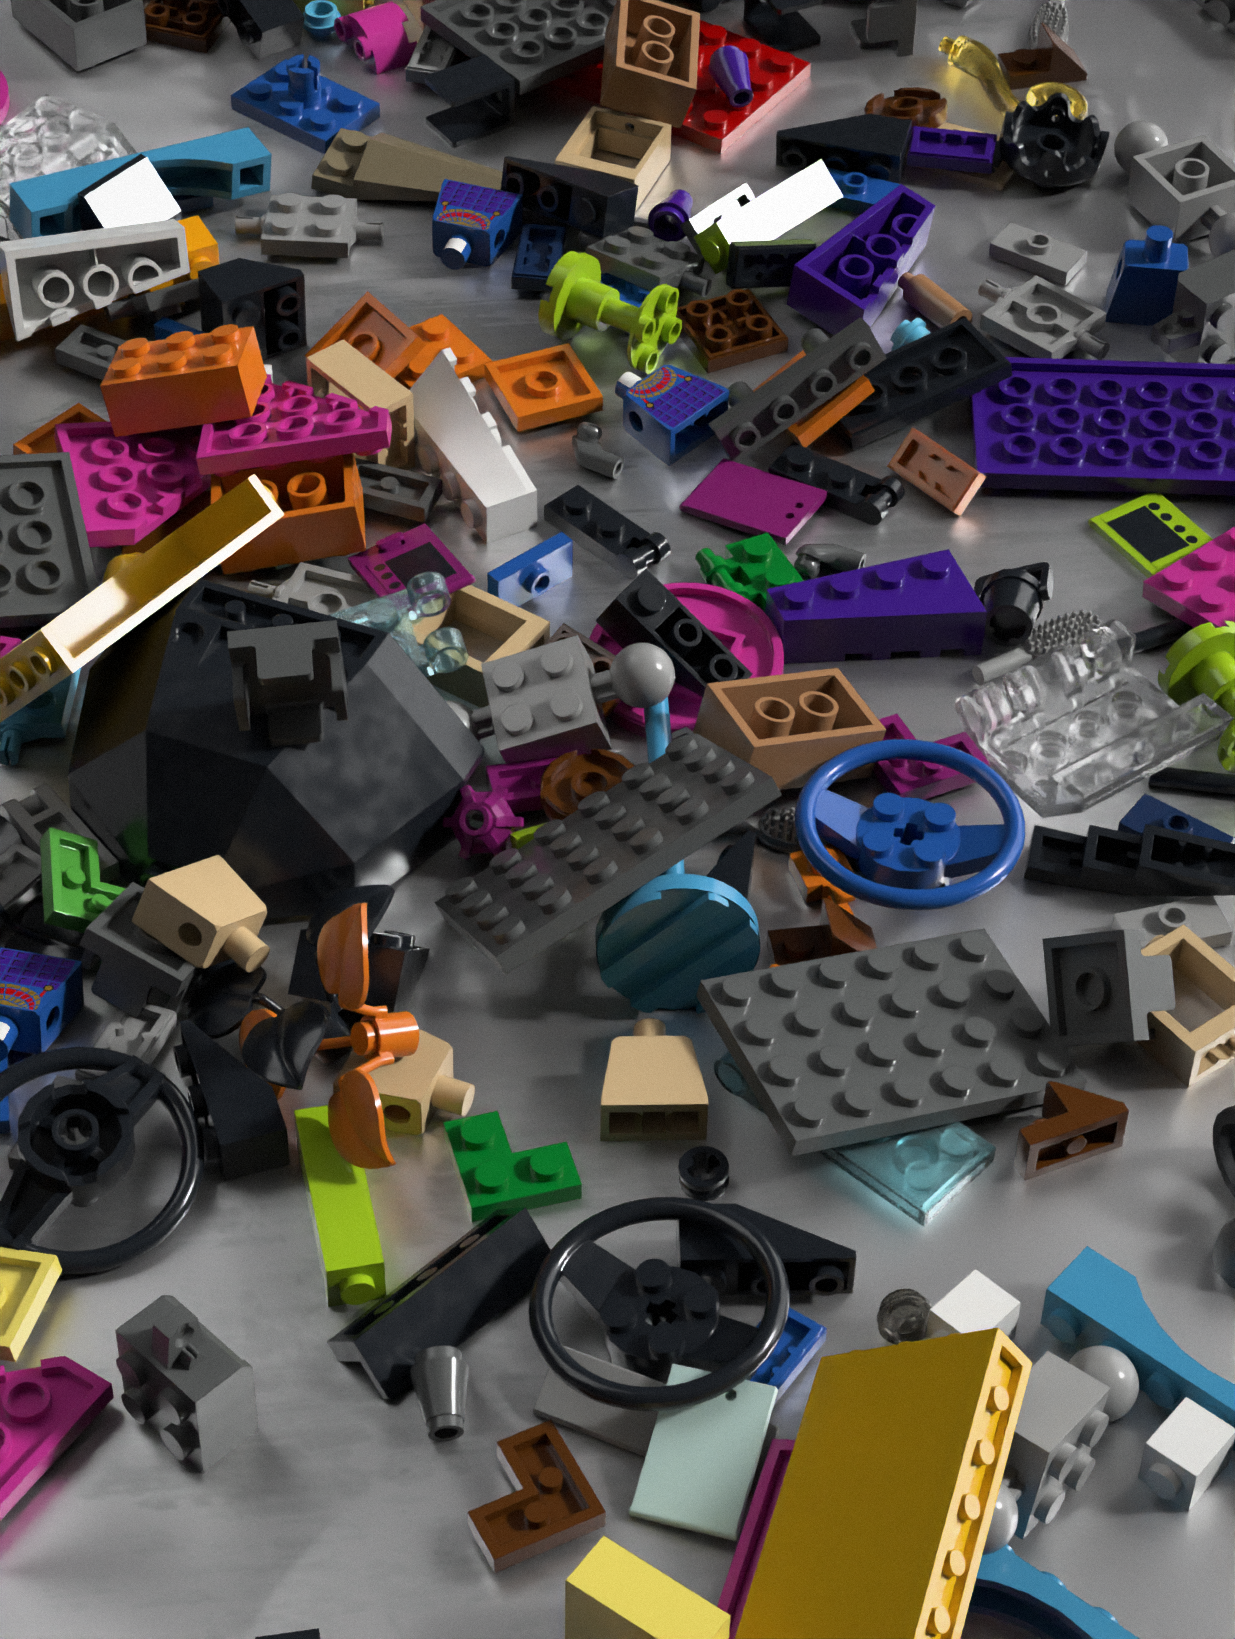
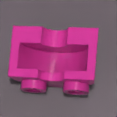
M392 1L341 16L334 20V28L338 38L351 49L354 48L359 60L364 61L377 75L408 65L417 45V41L409 43L407 33L402 25L403 22L409 20L402 9Z

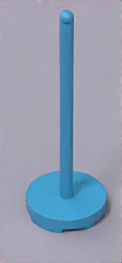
M668 696L661 703L653 707L644 708L648 763L665 754V748L672 742ZM684 859L603 911L595 932L596 958L601 980L608 988L612 987L622 996L630 999V1006L645 1013H652L658 1008L673 1010L695 1007L696 1014L706 1013L696 997L700 981L754 971L760 955L761 942L758 920L751 904L740 892L724 882L702 875L685 874Z

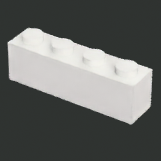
M175 219L0 242L2 287L15 340L20 341L32 336V333L51 325L55 327L70 321L71 317L94 308L96 310L112 304V301L131 293L137 294L190 273L185 227Z
M449 347L439 352L409 389L413 393L415 453L427 474L432 473L434 477L442 479L443 495L448 501L453 500L461 510L466 525L471 529L475 528L486 544L537 527V489L510 445L502 447L497 423L490 412L480 414L473 396H476V389L468 376L461 379L458 378L454 369V365H457V358Z

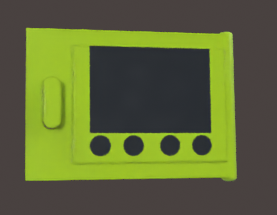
M1147 493L1087 521L1090 528L1098 533L1147 578L1213 540L1161 493Z

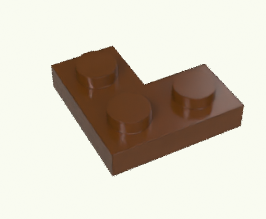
M552 1420L496 1442L497 1457L517 1491L467 1512L468 1527L494 1573L606 1526L605 1509Z

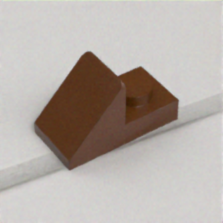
M1043 22L1039 26L1037 49H1018L1014 52L998 54L997 69L1009 90L1087 80L1088 73L1075 51Z
M827 898L822 899L820 925L767 931V949L771 965L777 964L782 966L877 948L872 927Z
M1047 1082L1042 1106L1043 1118L1035 1120L1026 1127L1019 1129L1014 1159L1015 1168L1023 1180L1026 1181L1122 1147L1129 1109L1124 1102L1058 1082Z

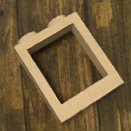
M592 106L556 157L555 164L603 172L638 185L636 212L670 161L671 124ZM627 123H631L634 129L630 128ZM598 149L641 160L636 168L633 169L592 159Z
M341 340L307 357L308 386L313 387L315 396L325 399L326 395L334 393L357 400V404L364 408V411L369 412V409L374 406L389 410L392 424L390 448H384L380 452L369 456H360L354 453V457L407 471L415 467L413 393L345 340Z
M469 585L420 607L410 618L402 620L394 633L396 642L432 685L482 708L489 705L481 667L483 662L435 639L454 620H457L504 642L484 662L486 663L543 646L550 639V621Z
M1183 924L1165 936L1158 935L1154 937L1141 950L1143 956L1169 955L1172 959V970H1179L1225 1011L1191 1032L1166 1011L1148 1012V1029L1155 1028L1156 1039L1136 1042L1188 1088L1235 1059V968Z

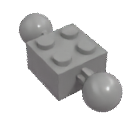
M1135 121L1126 125L1117 135L1114 144V154L1118 164L1126 172L1130 173L1126 199L1153 226L1162 225L1170 228L1173 232L1172 243H1182L1209 234V247L1215 258L1235 250V163L1205 135L1168 145L1164 131L1152 122Z
M576 635L482 663L481 667L489 701L488 706L471 710L466 705L457 701L446 700V702L479 742L482 738L496 735L498 750L506 763L557 757L578 750L577 754H591V749H612L602 703L619 698L632 707H653L665 700L670 694L675 681V669L668 654L658 646L650 643H635L625 647L616 655L610 670L595 674L593 662L579 636Z
M1103 1345L1090 1346L1077 1352L1068 1362L1047 1351L1031 1367L982 1556L1002 1549L1011 1540L1013 1535L1023 1540L1039 1521L1045 1524L1050 1523L1059 1511L1064 1501L1065 1493L1070 1488L1078 1491L1086 1483L1095 1465V1459L1089 1456L1091 1448L1096 1445L1103 1435L1108 1422L1116 1421L1127 1414L1135 1404L1138 1396L1139 1378L1131 1360L1121 1351Z

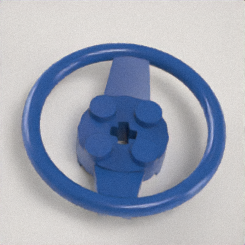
M892 739L875 741L850 748L825 762L810 776L801 790L795 808L794 823L800 847L805 857L822 877L838 889L857 899L898 910L924 911L944 909L961 905L984 895L1000 884L1013 870L1020 858L1025 841L1023 811L1019 800L1006 781L992 768L974 756L950 746L929 741ZM888 760L930 762L953 769L983 787L1000 809L1004 824L958 826L955 822L956 812L950 805L931 803L920 798L900 797L894 793L879 794L874 799L873 806L868 808L827 790V788L845 773L867 764ZM819 836L849 857L854 858V868L856 871L859 872L861 870L862 874L869 880L854 874L838 863L826 850ZM979 872L967 880L950 885L955 877Z

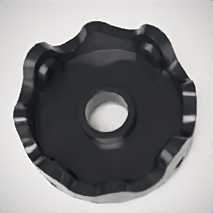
M1054 93L1042 105L1032 106L1027 101H1021L1014 112L1006 111L999 137V152L1011 169L1019 175L1034 181L1038 186L1044 188L1071 186L1091 179L1098 172L1110 132L1100 131L1099 122L1095 115H1090L1084 118V120L1074 117L1071 112L1068 96L1063 93Z

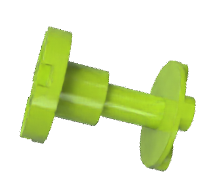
M569 251L564 254L549 274L546 285L553 287L549 302L541 299L538 312L540 328L546 334L565 341L573 338L584 325L600 332L605 331L609 326L630 333L627 345L629 365L646 374H651L654 371L667 343L674 344L680 335L682 320L676 317L679 290L667 284L656 286L646 296L640 308L621 301L617 289L602 284L601 267L598 259L580 251L579 253Z
M1225 621L1227 626L1215 628L1211 622H1208L1188 631L1171 646L1165 655L1170 664L1166 668L1165 674H1162L1159 670L1158 684L1168 699L1178 708L1195 710L1207 706L1214 715L1229 716L1232 721L1220 738L1217 757L1225 770L1235 773V622Z

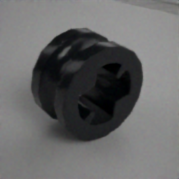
M698 1146L686 1151L680 1158L678 1165L679 1184L681 1190L688 1197L695 1200L710 1201L724 1195L730 1181L728 1175L729 1163L727 1157L720 1150L710 1146ZM706 1168L707 1174L713 1170V1178L701 1180V1174H698L695 1178L694 1170Z

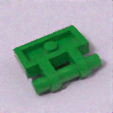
M768 532L725 545L724 559L721 556H715L710 548L701 549L695 556V561L700 566V576L706 584L733 591L756 604L764 612L767 589L804 581Z

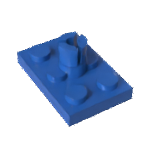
M304 54L293 56L289 60L285 59L231 95L232 110L323 154L327 152L340 128L360 132L380 118V103L321 76L320 61L311 55L307 59L308 68H304Z

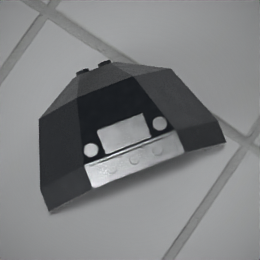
M198 579L107 647L91 666L68 771L70 807L119 861L120 875L129 885L134 882L145 888L149 878L219 855L266 905V918L312 915L325 900L342 890L365 885L384 884L391 886L455 840L456 836L453 830L443 827V818L453 816L462 800L459 789L466 785L484 757V747L390 633L204 579ZM337 620L348 691V720L337 721L335 707H326L322 710L323 741L273 747L270 744L268 715L266 714L250 715L251 730L240 731L233 699L232 667L228 650L227 632Z

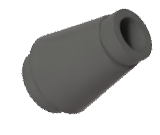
M434 1346L423 1349L414 1357L415 1365L410 1369V1377L427 1427L428 1437L435 1441L457 1439L464 1434L463 1423L465 1419L469 1364L462 1360L461 1351L455 1347Z

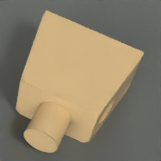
M219 855L148 879L132 922L195 967L205 969L232 958L245 971L253 972L265 962L270 952V948L257 937L267 915L266 905Z
M646 1018L638 1021L633 1028L634 1036H618L613 1039L601 1095L600 1141L707 1140L708 1095L692 1040L686 1036H667L666 1025L661 1020L655 1018Z
M419 1029L418 1048L413 1055L395 1057L392 1065L380 1066L368 1073L373 1078L378 1089L385 1130L411 1135L422 1134L426 1131L438 1109L464 1117L468 1113L474 1099L475 1086L454 1078L453 1048L450 1044ZM353 1050L333 1083V1094L340 1091L338 1086L340 1076L369 1060L364 1056L357 1055Z

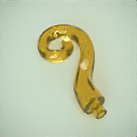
M965 35L959 36L956 40L945 36L940 42L939 51L949 55V65L977 79L994 108L1003 117H1005L1006 111L1014 112L1020 101L1011 92L1001 65L992 51L982 43ZM1053 81L1042 82L1033 85L1027 92L1025 99L1032 106L1044 104L1054 93L1066 94L1070 100L1073 116L1080 120H1084L1088 116V103L1085 97L1069 85Z

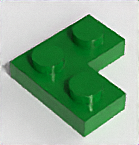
M498 1111L443 1122L444 1139L471 1222L484 1220L497 1209L526 1207L527 1210L582 1199V1183L567 1141L512 1153Z

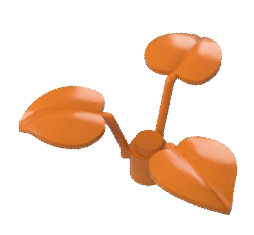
M357 903L332 917L323 926L317 943V960L322 984L328 993L338 994V1005L343 1009L366 1016L362 1017L360 1022L354 1023L350 1036L322 1039L317 1051L352 1046L357 1055L364 1056L369 1060L339 1077L338 1086L340 1091L334 1093L328 1103V1125L333 1144L341 1157L360 1168L379 1169L391 1167L396 1162L392 1157L386 1140L384 1116L378 1089L373 1078L368 1073L380 1066L392 1065L395 1057L413 1055L419 1044V1029L414 1016L408 1011L388 1013L385 1005L373 1007L364 1004L369 988L368 903ZM258 1009L249 1012L244 1017L239 1029L241 1056L244 1041L252 1028L264 1019L277 1017V1014L268 1009ZM267 1082L273 1087L278 1101L283 1096L286 1088Z

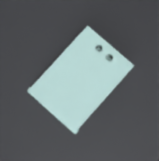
M672 1364L666 1386L689 1382L712 1372ZM745 1380L730 1391L709 1401L681 1409L659 1411L634 1499L629 1507V1515L737 1541L740 1537L741 1522L778 1389L776 1386Z

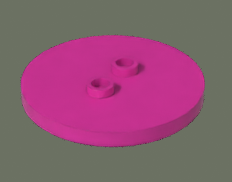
M687 582L663 584L752 673L749 678L783 674L784 651L781 637L771 619L756 604L733 591L709 584ZM598 623L596 624L589 639L612 654L617 655L623 648ZM675 681L668 695L671 733L684 727L693 731L703 697ZM621 701L608 717L623 729L646 738L644 708L632 707Z

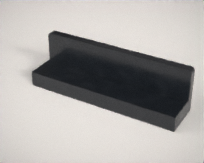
M526 1207L497 1209L328 1340L327 1343L338 1361H360L382 1398L393 1399L412 1384L410 1369L415 1365L414 1357L418 1352L434 1346H451L455 1348L460 1346L532 1288L537 1271L551 1249Z

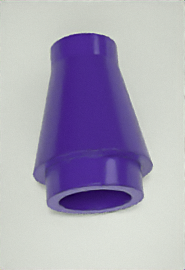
M731 45L717 49L710 57L708 68L710 76L728 97L733 107L739 108L748 105L753 100L754 94L751 89L747 55L740 51L739 48Z
M681 189L674 190L666 199L651 209L648 216V225L654 233L653 236L667 242L679 241L686 236L680 225L689 220L691 216L693 199L688 192Z

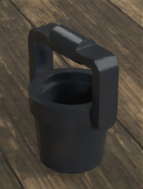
M1040 562L1013 569H1002L976 580L974 591L987 611L984 632L995 644L1004 647L1017 646L1024 643L1030 637L1034 623L1041 614L1044 601L1052 599L1054 577L1048 562Z

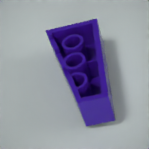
M900 184L794 265L786 305L832 335H836L860 317L871 328L898 288V280L901 275L910 270L925 248L936 205Z
M949 549L769 588L766 593L765 608L766 615L776 626L781 637L784 664L845 661L847 654H862L871 657V660L890 659L891 652L919 651L920 658L940 657L941 650L963 649L964 656L982 655L987 615L986 609Z

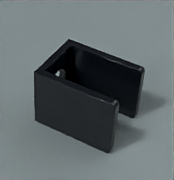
M744 0L743 20L767 46L782 52H792L821 43V36L802 17L798 10L821 5L824 3V0H765L766 2Z
M486 54L425 76V84L451 106L448 109L427 116L426 124L451 147L457 148L515 126V80ZM495 92H501V101L498 99Z

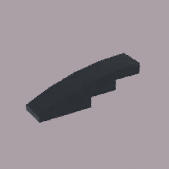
M1145 824L1141 836L1089 825L1086 836L1035 825L1030 839L1024 878L1080 889L1132 895L1178 897L1235 895V844Z

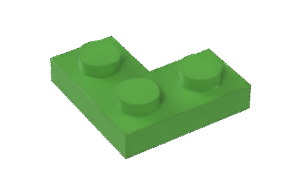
M49 827L41 837L40 852L44 923L84 933L86 928L126 888L100 882L98 840Z

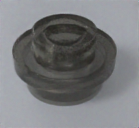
M899 1289L889 1293L881 1301L876 1317L880 1335L892 1344L924 1339L926 1337L929 1310L933 1307L931 1302L912 1289Z

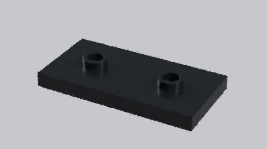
M962 318L885 354L887 359L864 374L869 379L874 392L832 427L855 450L1013 376L1011 363L966 318Z

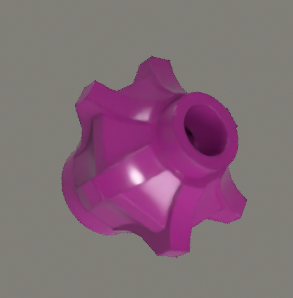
M499 784L493 792H475L470 785L459 789L462 795L461 802L452 817L443 818V827L451 828L461 845L458 856L468 861L475 854L492 853L495 857L500 852L506 850V845L511 842L510 834L517 831L518 828L524 827V818L515 817L507 803L509 790Z

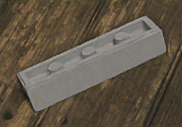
M563 1345L565 1350L581 1366L607 1380L630 1386H666L665 1383ZM550 1368L547 1371L533 1408V1414L552 1420L646 1457L659 1412L627 1410L596 1402L567 1386ZM769 1423L751 1486L749 1494L751 1498L754 1496L772 1438L779 1439L780 1430L771 1423Z

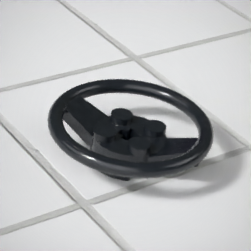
M96 1047L60 1048L30 1056L0 1072V1102L25 1083L50 1073L75 1069L107 1072L94 1080L82 1079V1085L68 1084L58 1088H54V1083L47 1085L28 1100L18 1118L17 1144L19 1163L0 1201V1247L57 1255L62 1268L61 1274L96 1273L128 1264L144 1256L166 1240L181 1224L197 1196L204 1170L205 1154L200 1125L192 1107L178 1087L165 1074L135 1055L130 1056L114 1050ZM158 1099L174 1121L181 1143L182 1154L178 1182L172 1196L162 1211L137 1233L106 1247L82 1251H63L36 1245L70 1203L76 1207L91 1206L100 1196L106 1195L124 1180L133 1163L135 1154L134 1126ZM82 1136H84L87 1140L86 1142L79 1145H70L66 1143L67 1138L71 1141L76 1142Z
M680 1197L646 1198L622 1203L589 1217L570 1230L554 1245L540 1265L532 1284L528 1309L529 1326L537 1350L546 1365L561 1381L581 1395L608 1406L627 1410H675L714 1399L730 1391L743 1381H750L757 1373V1369L772 1355L782 1336L790 1306V1289L785 1267L776 1249L769 1239L748 1220L721 1206L701 1200ZM650 1221H686L716 1229L743 1246L753 1257L762 1273L766 1290V1306L761 1323L757 1328L721 1315L717 1290L695 1272L669 1266L660 1259H648L642 1262L635 1270L594 1242L615 1230ZM558 1282H561L591 1317L602 1326L605 1344L611 1356L612 1364L660 1382L668 1381L672 1364L712 1373L689 1382L661 1387L620 1384L592 1373L571 1357L556 1334L552 1316V1303Z

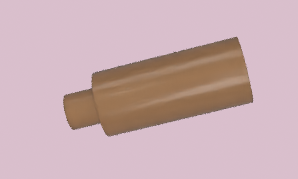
M906 272L899 278L898 286L903 289V299L940 329L962 318H966L972 323V312L924 274L914 276L910 272Z

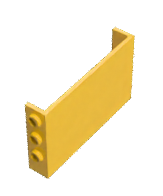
M255 473L0 658V723L73 674L285 514L277 505L272 492L260 482Z
M999 1328L962 1334L952 1333L944 1337L914 1342L905 1341L896 1345L866 1350H852L848 1353L821 1357L735 1639L961 1638L1032 1367V1362Z

